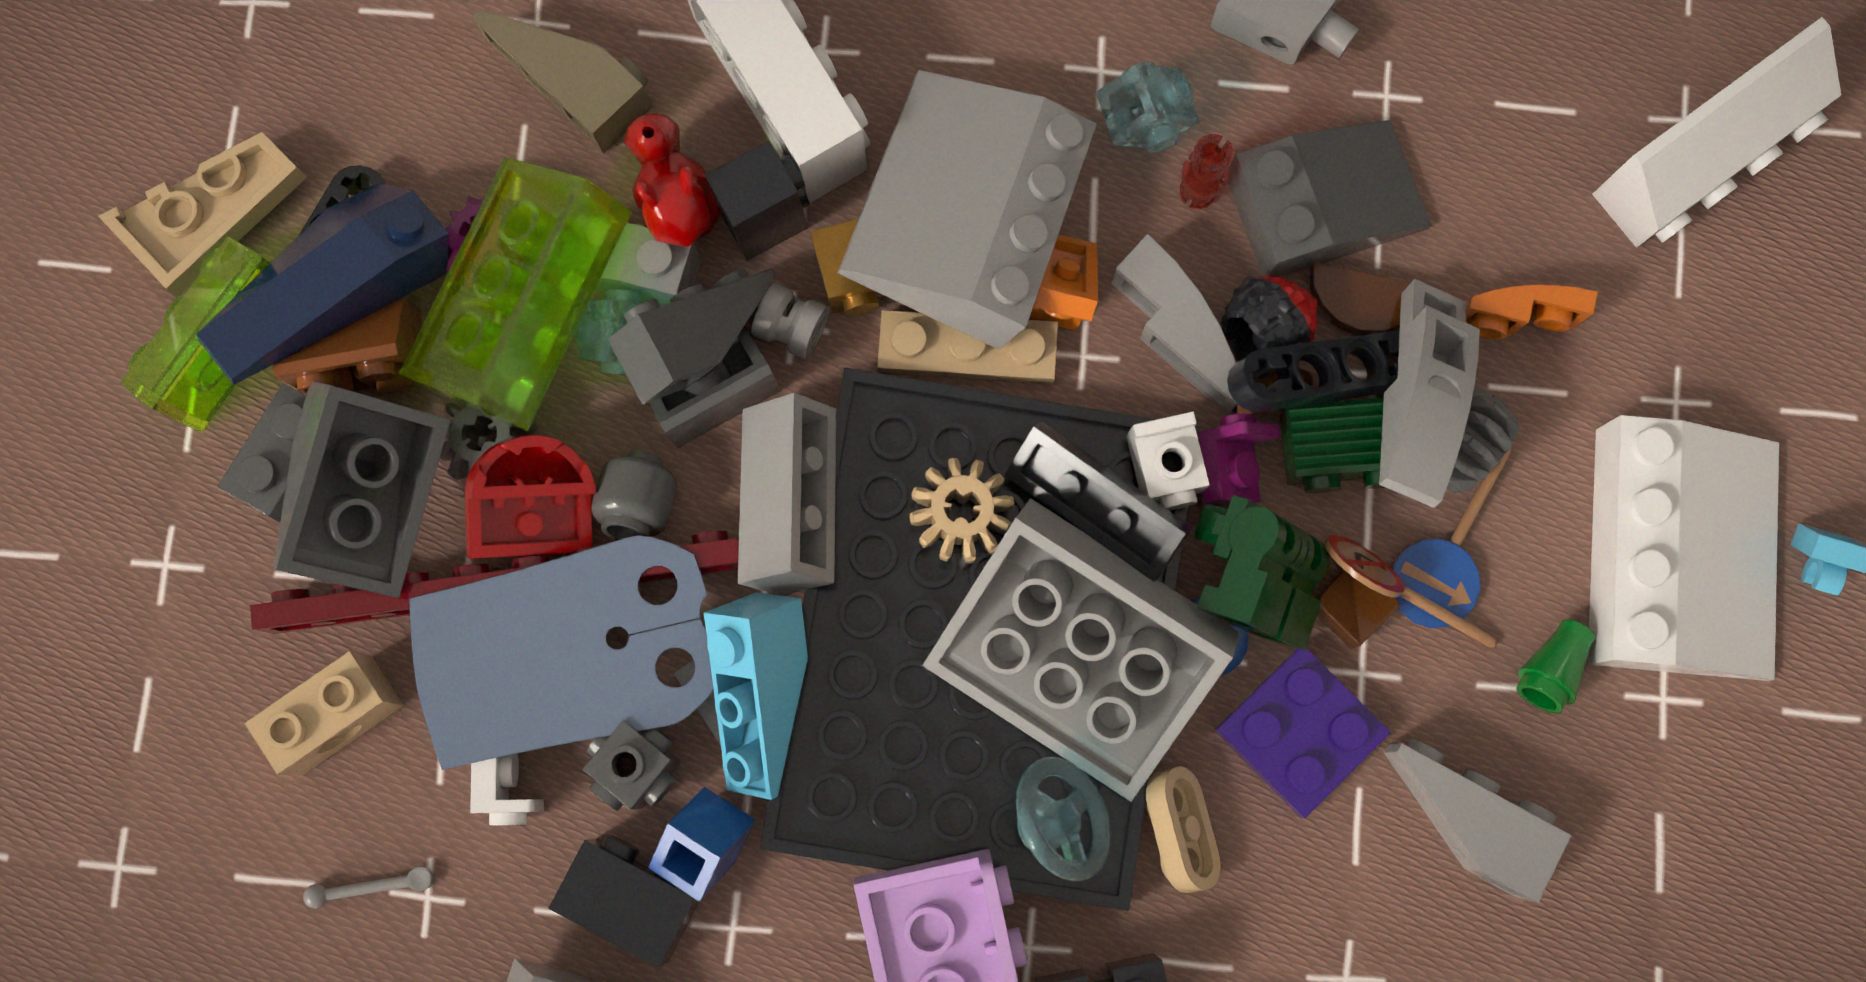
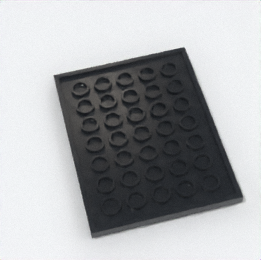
M844 367L836 412L834 583L807 589L804 593L802 611L808 659L778 797L772 800L768 799L759 849L887 871L990 849L993 868L1006 865L1012 892L1129 911L1148 779L1131 802L922 666L992 554L985 551L978 541H975L976 558L973 563H965L962 555V545L955 544L949 561H943L939 556L945 540L940 537L931 546L922 547L919 543V538L932 524L922 526L911 525L910 513L919 509L929 508L918 504L912 499V491L915 487H923L935 492L925 477L926 471L933 467L947 480L949 479L948 460L957 458L961 464V475L969 476L971 465L975 460H979L984 463L983 472L979 479L982 483H985L991 476L1001 474L1004 478L1003 485L992 494V497L1012 496L1014 505L1012 509L994 514L1002 516L1013 523L1031 498L1070 523L1005 476L1006 471L1033 426L1044 422L1139 489L1126 436L1133 425L1157 419ZM1195 426L1197 433L1199 432V426ZM1167 452L1162 455V464L1165 469L1170 472H1178L1182 469L1181 457L1178 454ZM954 498L948 502L952 506L950 515L947 517L952 522L961 517L966 519L968 523L975 521V518H972L971 515L976 505L971 500L960 504ZM1188 507L1170 511L1186 522ZM988 529L999 545L1005 534ZM1182 545L1162 575L1157 579L1174 591H1176Z

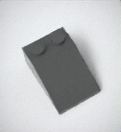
M1390 120L1291 135L1235 154L1225 176L1262 276L1283 277L1308 269L1313 262L1323 264L1427 230L1431 227Z
M312 381L311 386L308 388L293 439L273 569L399 598L451 420L332 385Z

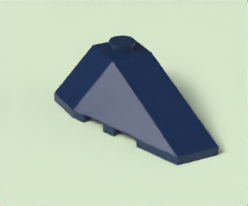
M380 183L327 208L197 333L198 341L231 384L235 385L445 276L448 273L446 267L448 264L449 233L414 190Z

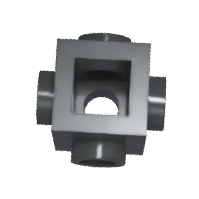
M623 720L610 736L594 738L587 749V753L592 758L582 770L595 780L589 789L600 800L616 811L623 804L629 809H643L647 803L651 807L656 806L677 780L672 775V772L681 763V760L669 751L674 742L659 728L636 731ZM629 752L635 757L637 767L632 775L624 777L618 773L616 765Z

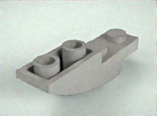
M1414 279L1401 293L1398 377L1384 392L1379 485L1435 508L1442 502L1463 440L1476 380L1480 329L1466 323V301L1417 279Z

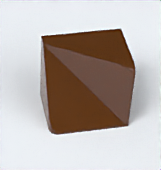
M1345 570L1316 597V599L1321 601L1317 617L1350 649L1361 646L1401 605L1396 598L1370 589L1353 578Z

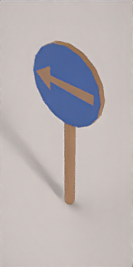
M1511 449L1501 458L1500 464L1488 473L1486 479L1481 481L1449 542L1442 539L1420 540L1405 548L1393 562L1392 569L1399 575L1405 586L1462 619L1476 605L1480 592L1479 571L1471 556L1460 546L1511 453ZM1395 597L1401 603L1397 608L1398 611L1412 623L1427 628L1450 626L1402 597Z

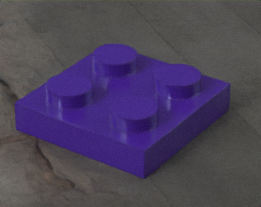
M1296 648L1214 729L1265 783L1303 819L1391 733L1307 648L1306 651Z

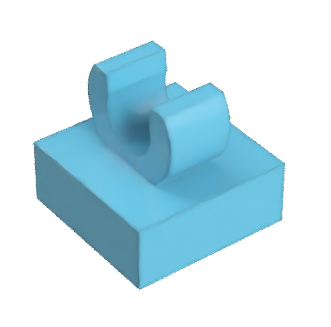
M1798 523L1790 545L1809 556L1803 568L1802 582L1812 584L1813 589L1838 596L1846 581L1847 568L1866 573L1865 543L1854 538Z

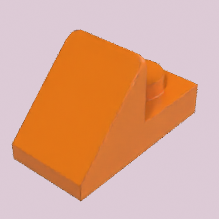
M1058 234L1029 319L1058 322V327L1075 330L1080 326L1081 320L1092 321L1098 303L1097 243Z

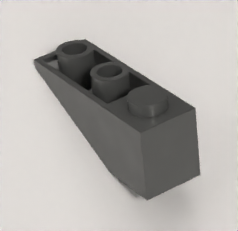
M772 268L748 276L745 269H741L717 281L714 284L715 288L706 291L702 284H696L674 295L670 299L671 303L660 306L657 299H651L635 306L624 314L627 324L612 335L608 341L642 405L688 388L720 364L775 279L776 275Z

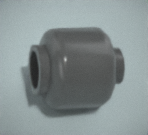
M633 450L628 453V456L614 457L603 465L596 494L592 501L591 512L595 519L602 524V532L610 538L620 540L633 536L654 537L666 529L677 490V481L672 472L662 466L663 461L657 455L647 451Z

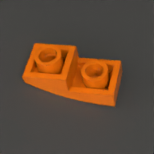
M1523 285L1492 290L1473 296L1466 302V323L1479 328L1481 338L1502 340L1507 336L1512 337L1529 323L1530 318L1534 319L1533 324L1541 329L1564 332L1570 330V328L1574 329L1593 315L1598 291L1560 285Z

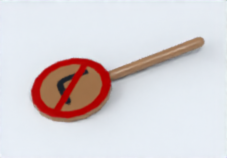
M1330 535L1326 539L1325 548L1329 555L1341 568L1362 584L1386 596L1394 598L1400 596L1489 648L1496 646L1497 640L1492 635L1405 586L1399 575L1387 563L1361 544L1339 535Z

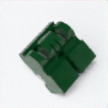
M1233 495L1228 509L1206 504L1195 531V539L1204 544L1214 546L1212 554L1228 563L1218 588L1205 584L1197 608L1254 636L1306 651L1321 605L1320 600L1312 597L1315 585L1324 578L1330 564V555L1325 548V544L1273 511L1259 506L1249 499Z

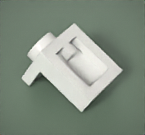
M518 753L471 763L470 813H489V825H527V812H544V799L509 800V787H516L518 782Z

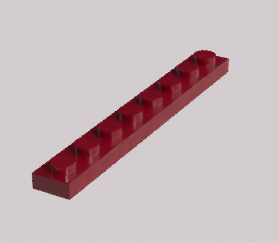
M727 531L697 533L691 536L692 544L679 546L694 554L701 575L738 570L739 539H728ZM592 548L575 550L572 552V554H576ZM539 555L516 558L512 560V569L489 572L488 564L457 566L452 568V577L430 580L429 573L427 572L406 573L399 598L339 584L331 585L332 594L310 597L309 589L276 591L271 593L272 602L250 605L252 630L279 634L409 616L410 598L455 588L549 562V557ZM653 566L644 571L640 576L638 584L676 579V577L666 567Z

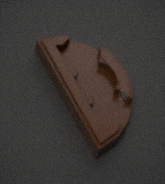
M1313 262L1310 267V291L1313 296H1316L1320 308L1331 318L1330 322L1334 326L1355 335L1384 333L1400 327L1401 293L1411 282Z

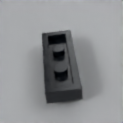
M1044 422L1033 426L1005 473L1007 478L1153 582L1162 575L1193 528Z

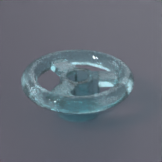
M1047 757L1035 761L1025 770L1017 788V826L1021 840L1039 863L1052 874L1068 881H1083L1092 878L1103 868L1111 848V824L1104 800L1093 781L1075 764L1057 757ZM1056 776L1068 782L1074 790L1067 799L1055 801L1037 788L1044 778ZM1086 808L1091 819L1093 832L1092 846L1087 857H1085L1079 836L1081 829L1080 816ZM1062 848L1065 858L1060 856L1055 850Z

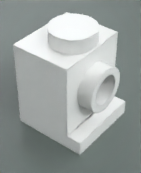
M1194 411L1135 424L1126 436L1139 490L1156 502H1160V505L1169 511L1198 503L1196 494L1202 493L1209 486L1195 429L1196 419ZM1167 452L1178 454L1181 457L1182 469L1178 472H1170L1165 469L1162 464V455Z

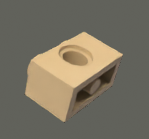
M348 651L244 724L277 775L303 776L403 707L404 704L372 656Z

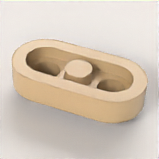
M1178 766L1157 771L1150 776L1147 783L1145 808L1151 818L1160 852L1162 871L1171 885L1179 892L1192 893L1211 889L1219 879L1221 864L1201 786L1195 775L1185 767Z

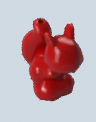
M657 113L644 114L638 117L627 128L624 144L630 153L642 165L634 181L632 189L633 198L637 207L642 210L644 225L648 228L655 241L689 247L698 237L710 233L720 215L714 200L715 197L709 189L705 178L707 173L698 162L680 153L679 125L670 117Z

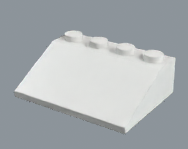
M1620 415L1596 429L1589 629L1593 631L1596 639L1589 650L1588 665L1762 681L1775 680L1779 442L1683 420Z

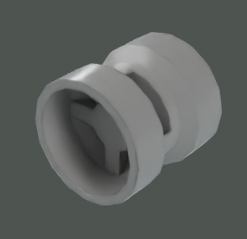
M775 282L768 288L758 307L752 324L751 335L766 343L773 341L781 342L787 345L789 353L807 360L821 338L827 323L830 307L815 299L806 302L794 296L792 289Z

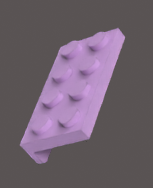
M990 849L854 878V890L875 982H1018L1015 968L1028 965L1020 928H1006L1002 906L1014 904L1007 867L1005 865L993 868Z

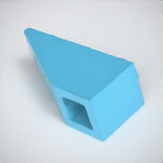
M756 592L704 612L726 790L772 800L778 797L808 654L801 598Z

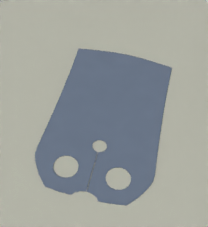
M633 536L515 572L410 598V627L416 686L441 769H449L550 746L610 736L623 720L636 731L673 725L688 717L714 690L706 629L701 620L698 619L700 618L702 600L707 596L694 554L663 540L647 536ZM653 566H663L670 569L677 579L675 596L669 602L662 605L647 603L638 591L640 576L646 569ZM613 627H622L630 635L628 643L622 649H612L606 642V634ZM670 648L686 650L692 655L695 662V672L692 679L681 687L671 688L664 685L656 674L658 657Z

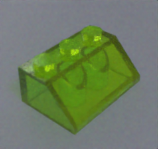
M227 237L219 248L212 250L204 258L199 270L200 275L186 294L175 299L168 307L164 316V323L152 340L134 353L128 365L129 371L120 383L151 409L202 433L237 384H231L198 341L197 333L270 262L255 251Z

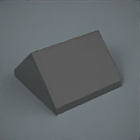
M744 326L720 364L688 388L650 402V405L664 432L675 446L679 448L743 413V409L757 405L781 391L768 363Z

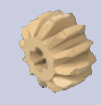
M951 458L948 460L949 479L945 480L941 473L933 467L929 468L925 473L928 483L935 492L923 487H915L912 491V499L918 504L929 508L919 509L910 513V523L916 526L932 524L930 528L923 532L919 538V543L922 547L926 548L941 537L945 540L939 556L943 561H949L955 544L962 545V555L965 563H973L976 558L975 541H978L985 551L993 554L998 543L988 529L1000 534H1006L1012 524L1008 519L994 514L1012 509L1014 505L1012 496L992 497V494L1003 485L1004 478L1001 474L991 476L985 483H982L979 480L984 467L982 461L975 460L971 465L970 475L966 476L961 475L959 460ZM954 498L960 504L971 500L976 505L971 515L972 518H975V521L968 523L966 519L961 517L952 522L947 517L950 515L952 506L948 502Z

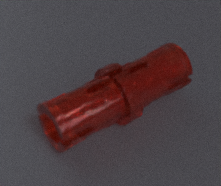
M1208 134L1199 139L1193 152L1188 157L1191 162L1185 160L1182 166V182L1179 187V195L1184 204L1189 199V196L1193 199L1189 206L1192 209L1201 210L1210 206L1216 195L1223 188L1220 183L1225 186L1229 179V165L1233 159V148L1228 140L1222 148L1219 147L1223 137L1219 134Z

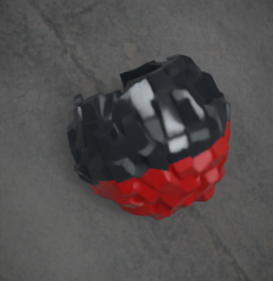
M1282 276L1247 277L1242 281L1240 287L1233 290L1232 299L1225 307V314L1221 320L1223 325L1222 331L1225 338L1232 342L1238 360L1259 349L1310 343L1314 340L1317 329L1316 307L1318 303L1307 290L1302 289L1296 282L1285 280Z

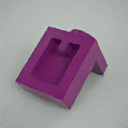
M1233 414L1221 417L1219 419L1220 427L1197 432L1209 481V486L1202 492L1203 503L1229 505L1233 495L1249 499L1254 503H1260L1258 483L1260 471L1256 460L1254 444L1280 438L1279 425L1258 423L1255 414Z

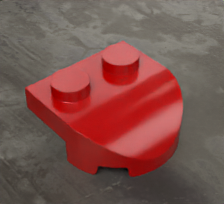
M543 435L512 437L486 450L473 464L465 485L467 556L473 559L560 554L592 548L591 494H596V490L588 465L564 442Z

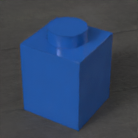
M704 787L667 824L648 868L700 902L735 864L754 825L755 819Z

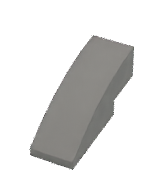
M1147 234L1117 266L1111 284L1151 318L1145 324L1140 340L1229 415L1235 409L1237 403L1233 400L1228 390L1227 378L1229 370L1236 362L1220 324L1198 288L1179 264Z

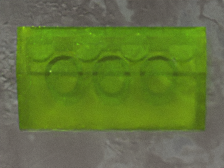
M504 157L399 375L485 415L528 431L632 211L586 178Z

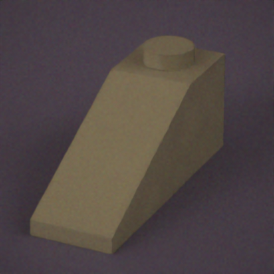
M479 9L472 16L485 40L603 154L626 133L627 128L635 119L646 114L653 107L644 88L649 81L644 73L628 57L624 56L621 60L617 61L602 46Z

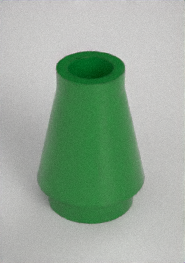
M1570 619L1562 620L1550 638L1519 669L1518 677L1520 682L1516 687L1518 694L1536 708L1555 714L1561 713L1565 705L1575 703L1589 650L1596 639L1593 631L1577 621Z

